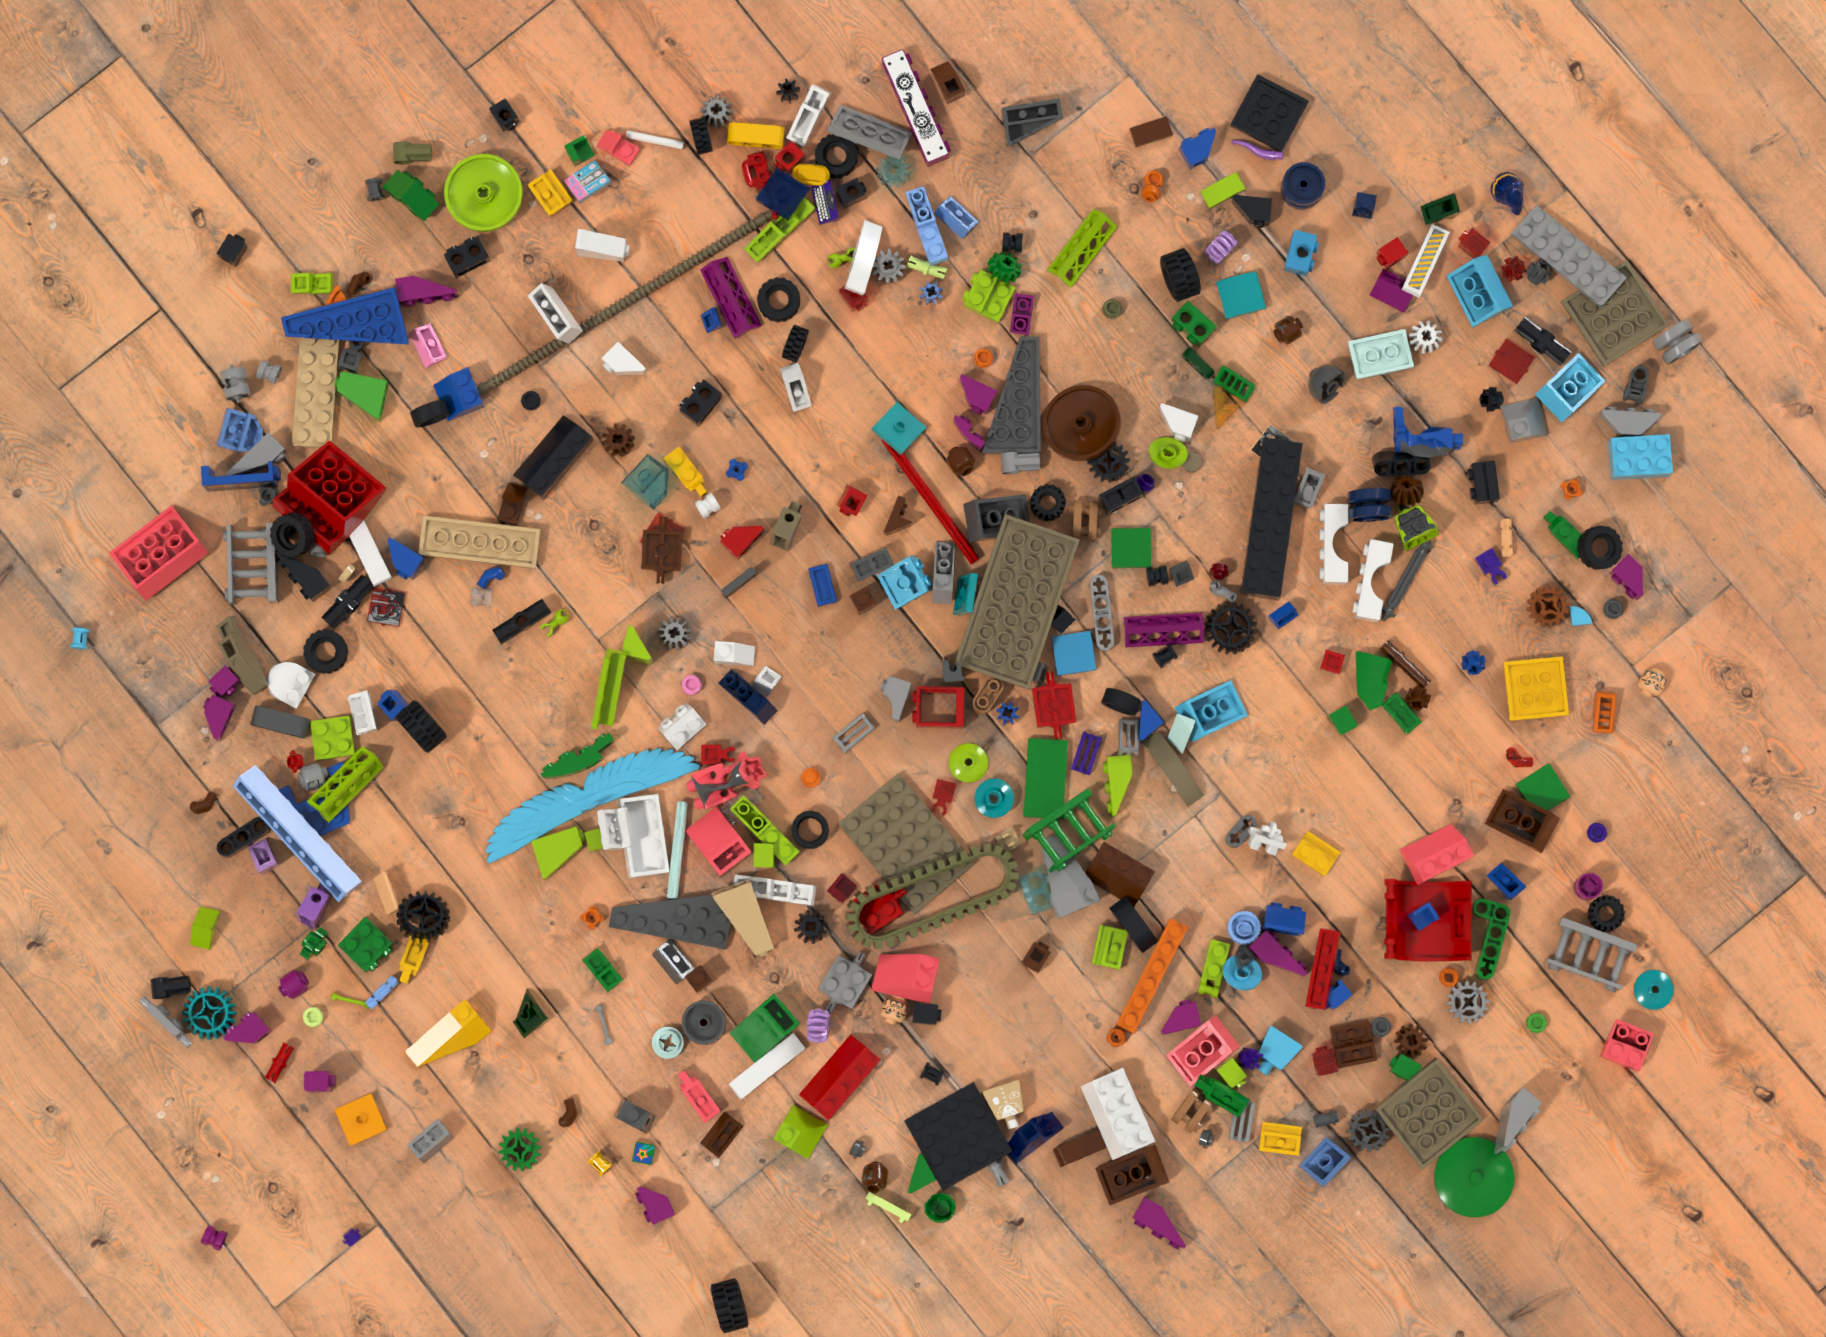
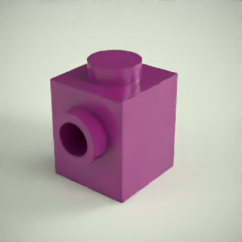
M224 666L208 682L212 685L209 689L217 697L221 695L225 698L235 693L237 690L236 686L241 681L227 666Z

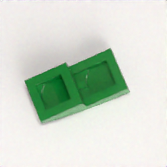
M598 947L582 959L607 992L623 980Z

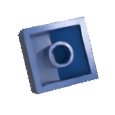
M468 367L448 375L433 385L439 400L446 402L450 416L447 417L448 422L484 408Z
M1271 902L1270 905L1265 906L1261 930L1301 937L1305 931L1306 912L1302 911L1301 907L1290 906V909L1282 908L1280 903Z

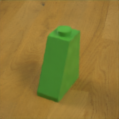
M341 371L340 376H337L335 380L337 392L373 419L381 422L389 386L388 381Z

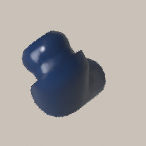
M1338 949L1334 971L1339 976H1345L1350 973V967L1341 961L1342 949Z

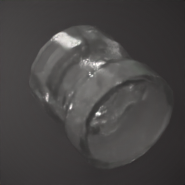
M472 587L471 607L484 605V607L491 608L492 588L480 590L478 587Z

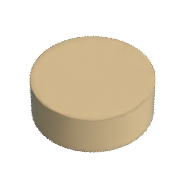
M349 564L338 579L342 583H346L356 570L355 567Z

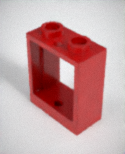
M917 686V691H913V703H916V711H912V723H916V728L963 729L964 687ZM922 694H956V722H921Z

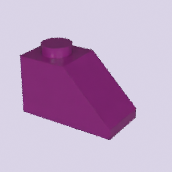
M961 374L960 383L971 411L978 415H982V413L987 415L997 390Z
M212 694L211 698L206 699L203 708L205 709L204 714L215 740L220 742L236 705Z
M1190 999L1179 1002V1006L1174 1008L1160 1031L1161 1035L1201 1026L1196 1002L1191 1003Z

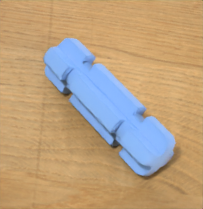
M390 976L386 983H383L372 994L373 996L366 1000V1005L370 1009H374L378 1005L377 1002H381L391 991V988L398 984V980L394 976Z

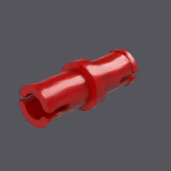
M283 1042L276 1058L272 1059L273 1063L264 1078L276 1084L283 1068L287 1067L286 1062L295 1048L292 1046L288 1047V1044Z

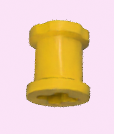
M599 1150L587 1161L589 1165L591 1164L599 1172L598 1175L600 1177L613 1166V1163H609Z

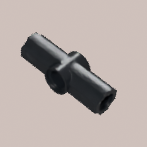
M1526 317L1523 318L1514 330L1530 342L1534 350L1540 354L1547 355L1560 366L1571 354L1569 349L1555 340L1556 338L1552 333L1544 328H1539Z
M363 574L359 576L348 589L343 590L338 595L335 603L322 616V619L335 629L348 614H352L360 606L361 600L374 588L373 584Z
M540 599L523 611L517 612L512 618L500 624L492 631L502 645L522 631L528 630L530 626L551 614V611L544 600ZM518 618H527V623L524 626H518Z

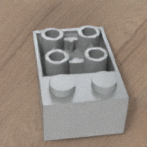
M1524 1087L1514 1093L1501 1110L1494 1150L1495 1154L1510 1149L1516 1142L1514 1137L1522 1134L1528 1127L1526 1122L1534 1119L1540 1112L1538 1107L1542 1102Z

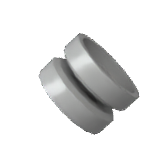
M1688 318L1676 324L1652 342L1657 350H1663L1670 346L1662 355L1667 365L1685 357L1703 342L1699 333L1685 336L1694 327Z

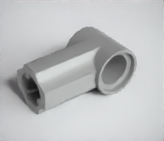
M1001 453L1002 474L1040 471L1039 453Z

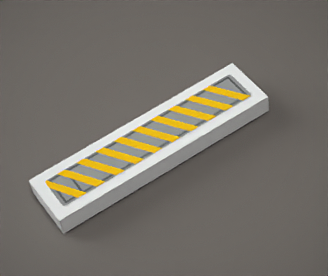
M1434 224L1431 225L1402 287L1403 291L1418 298L1421 296L1447 240L1449 231Z

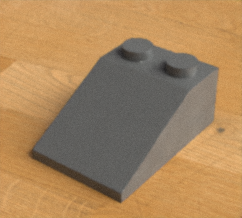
M1025 494L979 499L963 504L969 542L996 539L1004 514L1030 522Z

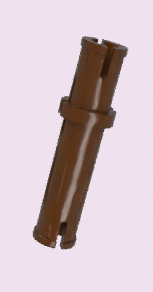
M1389 640L1381 646L1380 650L1392 660V663L1400 667L1418 686L1425 688L1431 680L1407 659L1403 651L1400 652Z

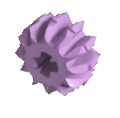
M1222 231L1205 249L1204 254L1210 261L1218 264L1237 245V241L1227 231Z
M822 1009L811 1010L807 1020V1038L814 1043L826 1042L829 1037L830 1014Z

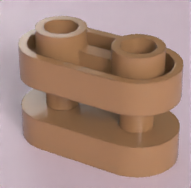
M1074 500L1072 537L1080 539L1081 534H1088L1087 539L1091 541H1096V537H1100V525H1097V518H1101V506H1098V502L1090 501L1089 507H1082V501ZM1082 515H1089L1088 527L1081 526Z
M994 677L986 679L973 699L972 707L977 714L986 715L991 711L1003 692L1004 685L1002 680Z
M1196 1088L1191 1090L1171 1118L1176 1124L1181 1120L1187 1125L1184 1130L1190 1134L1192 1131L1196 1133L1203 1124L1200 1122L1203 1116L1206 1115L1208 1117L1214 1109L1212 1101L1207 1098L1202 1101L1198 1098L1200 1091ZM1194 1104L1198 1109L1191 1118L1186 1113Z

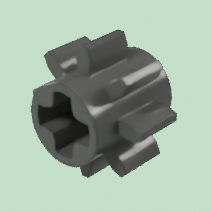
M1532 261L1526 271L1528 280L1535 285H1539L1541 282L1546 284L1551 275L1549 272L1550 267L1543 261H1538L1537 263Z

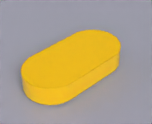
M802 163L793 168L792 176L797 183L820 186L829 181L830 173L823 165Z

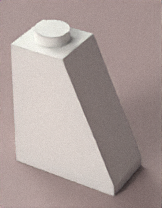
M578 229L575 249L580 257L624 262L625 256H629L630 245H627L624 238Z

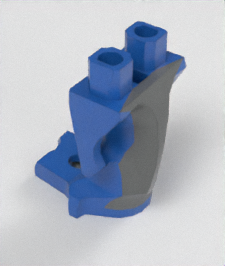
M1393 407V440L1396 453L1404 452L1415 457L1434 458L1442 455L1447 456L1451 450H1460L1461 446H1463V433L1452 434V429L1447 427H1432L1419 435L1411 434L1404 423L1403 408Z

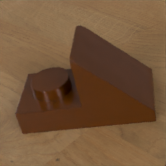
M508 483L502 495L503 501L497 518L498 521L517 526L528 488Z
M898 495L884 529V535H891L913 525L912 521L899 517L900 514L904 516L908 505L905 504L906 498Z

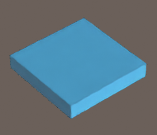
M1090 631L1051 637L1057 676L1097 670Z

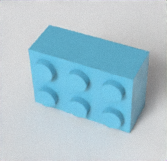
M1670 434L1611 438L1608 441L1611 480L1670 477L1673 474Z

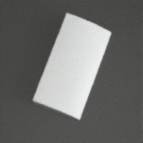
M658 794L617 800L618 808H627L633 846L624 848L628 879L669 873Z

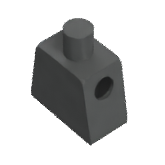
M622 1099L614 1114L615 1118L646 1134L656 1117L654 1114L625 1099Z

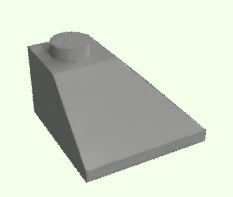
M1539 398L1500 406L1509 444L1548 435Z

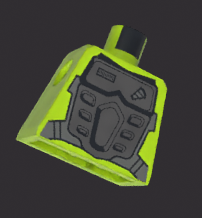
M1405 505L1397 506L1400 514L1394 517L1395 524L1405 552L1439 536L1437 525L1421 506L1417 505L1411 509L1409 505L1407 508Z

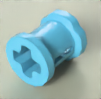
M73 627V642L70 644V648L87 650V634L90 633V630Z

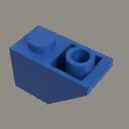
M1206 128L1198 133L1199 136L1193 139L1189 137L1181 142L1182 145H1180L1179 151L1189 170L1207 162L1216 134L1215 128L1211 130Z

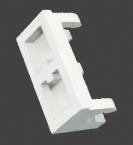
M366 690L349 695L348 701L356 735L359 736L378 731L370 693Z

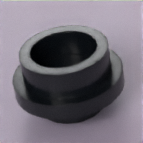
M528 391L523 394L521 403L526 410L533 411L540 406L541 398L538 393Z

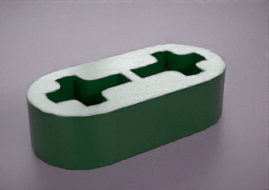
M1188 347L1181 354L1183 359L1206 380L1215 373L1191 348Z

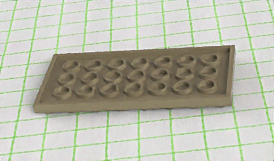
M1004 514L954 664L956 665L958 661L961 667L1029 690L1080 539Z

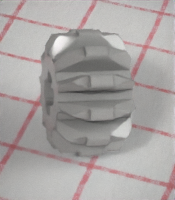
M719 94L716 95L715 100H713L712 96H709V102H702L705 107L700 108V112L704 113L701 118L705 117L708 126L714 122V128H717V123L724 127V120L727 122L731 121L728 115H733V110L730 109L732 104L726 103V97L720 100ZM715 108H719L717 115L714 114Z
M670 617V624L666 621L662 622L666 628H658V631L664 633L658 635V639H665L661 643L662 646L669 643L668 650H672L673 645H675L678 651L680 650V643L684 647L687 646L684 639L690 640L691 637L685 634L690 633L691 629H684L688 625L686 621L680 625L681 618L678 617L676 623H674L673 618ZM677 629L678 634L680 633V635L675 636V638H671L672 636L669 633L674 632V630Z

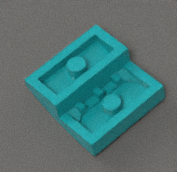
M1257 271L1216 282L1226 319L1229 320L1244 314L1249 315L1267 309Z

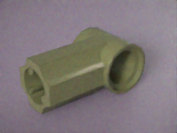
M393 143L394 164L405 165L411 162L432 161L431 144Z

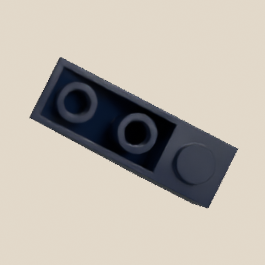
M732 669L718 682L722 688L764 725L778 711L768 699Z

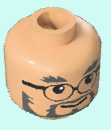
M1655 668L1644 670L1638 682V687L1642 690L1641 694L1648 698L1660 696L1667 683V679L1664 677L1665 673Z
M891 995V997L885 998L880 1014L885 1018L884 1022L896 1026L897 1022L902 1023L905 1021L909 1005L906 1003V999Z

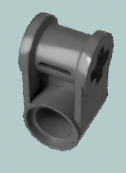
M1638 365L1630 371L1623 394L1624 401L1628 399L1636 401L1640 405L1643 404L1649 378V371L1645 366ZM1635 371H1641L1644 378L1642 380L1636 379L1634 376Z

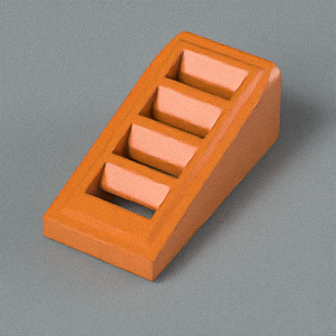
M1595 691L1593 732L1613 733L1617 696L1614 692ZM1601 698L1610 699V702H1600V701H1601ZM1600 706L1609 707V710H1600ZM1599 714L1609 715V718H1599ZM1598 722L1609 723L1608 726H1598Z

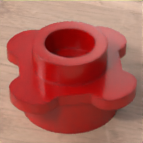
M291 750L290 756L287 757V766L289 769H292L293 773H297L303 767L302 754H296L295 750Z

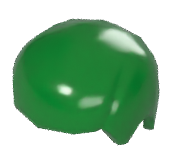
M945 1193L933 1194L924 1205L925 1214L931 1221L936 1223L948 1222L956 1212L955 1201L950 1195Z

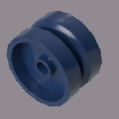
M1307 162L1292 165L1286 171L1281 182L1283 200L1289 206L1299 210H1306L1315 206L1320 201L1325 190L1323 172L1317 166Z
M1366 488L1348 492V503L1355 506L1349 510V521L1376 522L1392 519V507L1384 505L1391 501V490L1386 488Z

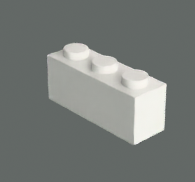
M541 283L528 295L558 340L569 344L583 331L553 287Z

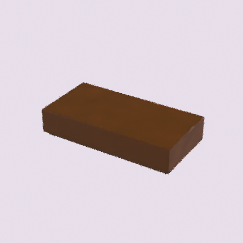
M1167 116L1130 128L1136 148L1173 136Z

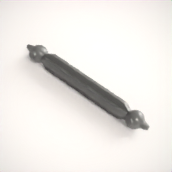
M1431 540L1421 544L1415 550L1388 599L1387 607H1382V621L1385 622L1388 618L1396 616L1393 609L1400 604L1426 556V550H1432Z

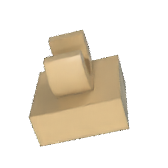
M1012 827L995 837L998 845L1009 852L1022 845Z

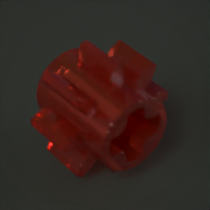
M1518 256L1512 259L1510 257L1505 259L1506 264L1501 266L1503 277L1509 278L1510 282L1523 278L1522 273L1527 271L1524 261L1518 259Z

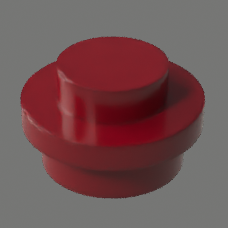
M1215 563L1210 568L1209 574L1214 579L1222 580L1224 577L1229 576L1228 567L1225 564Z

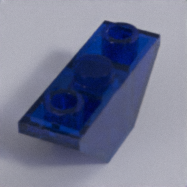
M1053 1112L1031 1118L1018 1128L1009 1140L1008 1144L1013 1151L1009 1155L1016 1164L1064 1129V1127Z

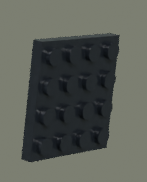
M974 1082L904 1120L943 1191L1013 1153Z

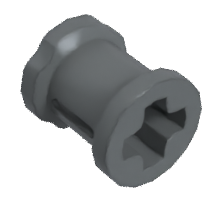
M381 178L365 180L368 188L367 201L374 202L384 199L381 190Z

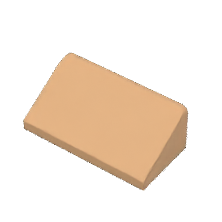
M383 872L376 876L374 881L386 914L389 915L399 911V902L388 873Z

